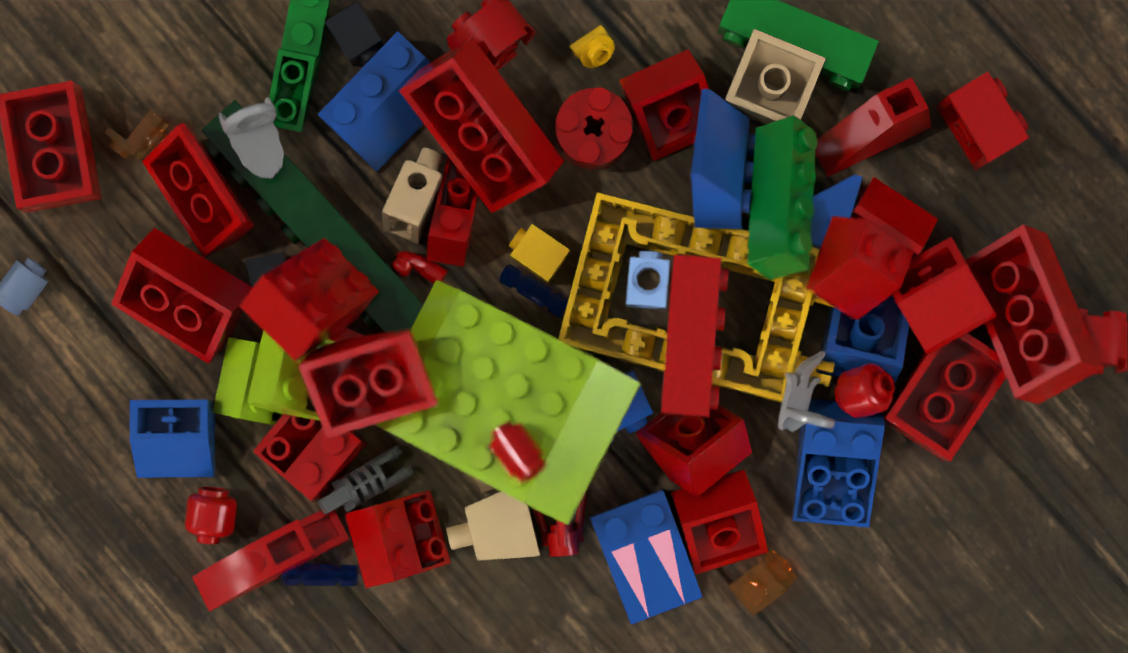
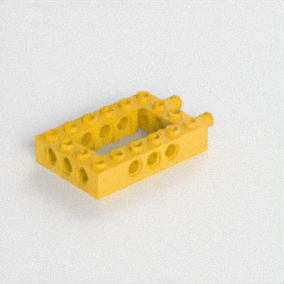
M597 193L558 340L577 350L664 372L667 332L665 330L641 327L620 318H607L626 245L671 256L688 255L721 258V268H729V271L772 281L775 284L756 356L749 355L740 349L733 348L732 350L722 347L721 370H713L712 385L782 403L786 387L785 373L790 372L794 374L798 366L804 360L810 358L802 356L801 351H798L809 306H813L815 302L833 307L806 289L820 249L812 247L808 270L769 280L747 264L749 231L743 229L695 228L694 217ZM821 361L813 369L810 376L821 379V382L818 384L829 387L831 376L817 373L816 370L832 373L835 363Z

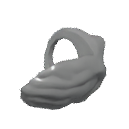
M268 97L264 103L243 108L228 118L220 112L219 120L223 131L230 139L232 148L244 167L259 178L272 179L282 167L284 151L279 141V132L273 124L276 118V108Z

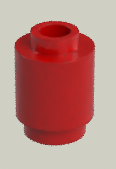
M511 421L505 422L492 432L493 440L489 447L511 478L516 477L523 484L537 476L547 466L543 459L544 452L521 422L514 425Z

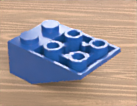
M811 399L808 411L835 420L834 429L809 423L800 427L792 519L793 521L869 528L885 428L883 414L880 412L861 419L853 418L841 410L836 401Z

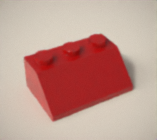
M181 123L177 125L142 161L204 258L237 243L255 227L247 211L243 208L228 185L227 180L208 154L205 146L201 143L194 130L187 124Z

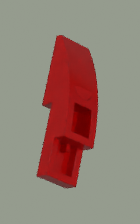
M320 510L300 521L297 519L239 549L194 575L192 579L208 611L211 612L279 578V575L348 542L349 537L335 510L326 515Z

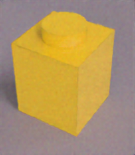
M531 224L527 231L521 227L509 244V247L513 249L510 255L511 259L547 284L550 283L570 254V249L533 224Z

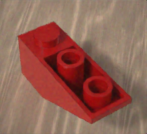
M912 77L876 94L817 139L818 144L815 149V155L827 177L931 128L929 107Z
M447 156L428 234L427 260L464 267L479 196L449 156Z

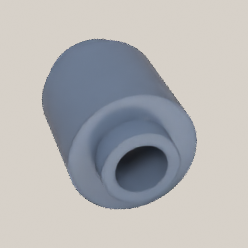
M29 257L25 262L16 259L0 282V306L16 316H20L23 310L28 311L49 282L44 276L47 269Z

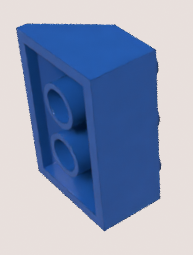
M397 31L318 113V116L369 166L378 172L424 125L399 90L418 70L430 62Z
M702 89L691 170L695 228L742 229L743 213L750 214L751 190H746V185H752L754 162H750L749 157H754L755 134H750V118L710 89Z

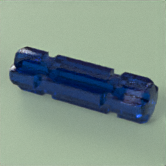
M511 264L504 268L499 277V281L511 289L513 287L516 288L517 293L540 307H548L547 311L557 317H562L565 314L568 298L560 293H552L553 289L528 274L522 275V271Z
M306 564L304 567L299 565L283 573L282 581L284 585H299L302 582L305 586H335L336 583H340V586H355L358 582V568L355 565H341V568H337L336 565Z

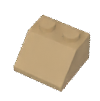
M754 29L725 101L750 119L765 125L793 115L801 120L826 58Z

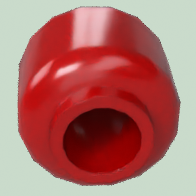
M868 363L843 372L838 378L834 394L841 410L853 418L861 419L887 410L893 400L895 385L892 377L877 364Z
M213 486L198 487V492L191 494L187 500L185 529L197 536L198 543L220 544V538L230 536L234 532L237 511L236 499L230 496L229 490Z

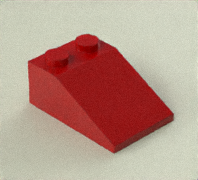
M411 329L349 338L324 345L306 354L298 365L327 438L431 408L439 403Z

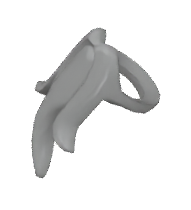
M824 351L804 360L794 374L790 372L785 373L786 387L778 422L780 430L787 429L793 432L806 423L834 429L835 420L808 411L813 389L821 382V379L812 377L810 374L825 356Z

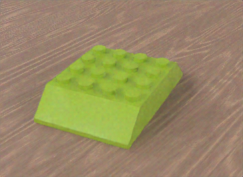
M436 280L411 331L439 403L437 406L379 422L376 425L516 500L569 525L641 383L489 304ZM508 421H511L513 425L521 422L544 452L543 459L547 463L542 472L523 484L516 477L511 478L489 447L493 440L492 432Z

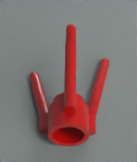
M587 490L577 508L574 529L573 522L567 525L557 520V523L550 524L549 531L543 513L532 508L541 533L542 546H548L550 557L570 556L580 553L579 543L584 542L583 525Z

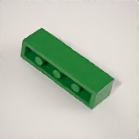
M730 0L717 30V33L723 35L722 40L738 48H743L745 44L748 45L753 30L756 29L822 56L826 59L820 75L830 78L828 82L830 85L844 91H850L851 87L854 89L860 87L879 43L878 40L779 0Z
M795 115L757 127L755 133L747 264L769 280L808 270L810 267V252L812 250L811 228L814 215L813 188L816 180L815 149L817 148L818 141L816 132Z

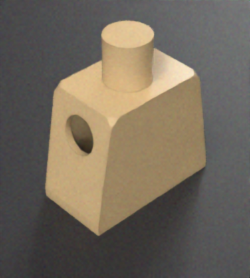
M422 148L416 163L410 160L404 162L382 210L384 231L419 244L437 200L442 181V174L438 172L443 159L440 153L429 148Z
M501 491L466 506L467 523L446 528L451 550L473 545L477 561L535 557L540 555L529 506Z

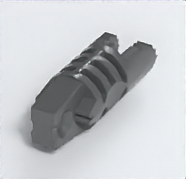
M398 444L369 460L358 469L331 482L330 485L334 492L317 502L323 514L326 515L342 505L348 513L372 497L413 476L415 473L411 466L401 468L393 476L386 479L379 467L399 457L402 451Z

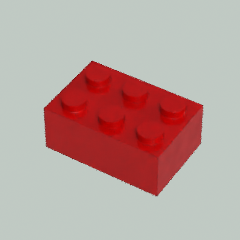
M71 80L0 94V120L16 209L31 213L102 199L82 87Z
M154 227L131 251L111 305L210 364L227 344L228 337H232L243 313V309L239 305L253 287Z
M324 237L265 273L239 306L296 362L356 321L379 291L370 283L365 274L358 271L342 255L338 247L331 244Z
M968 333L928 355L924 350L893 396L891 405L882 413L884 422L941 461L951 462L1006 379V374L997 352Z

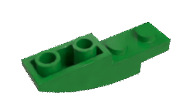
M290 0L282 45L278 49L269 95L276 108V118L273 121L275 127L303 132L326 40L328 26L325 21L330 19L328 14L331 0Z

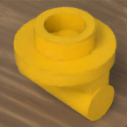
M599 25L569 46L576 58H579L582 64L588 68L604 65L611 58L615 49L614 41L602 25Z

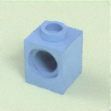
M640 251L639 258L630 257L626 298L627 307L667 310L671 263L670 260H662L663 253ZM645 270H654L660 275V283L653 290H644L638 285V277Z

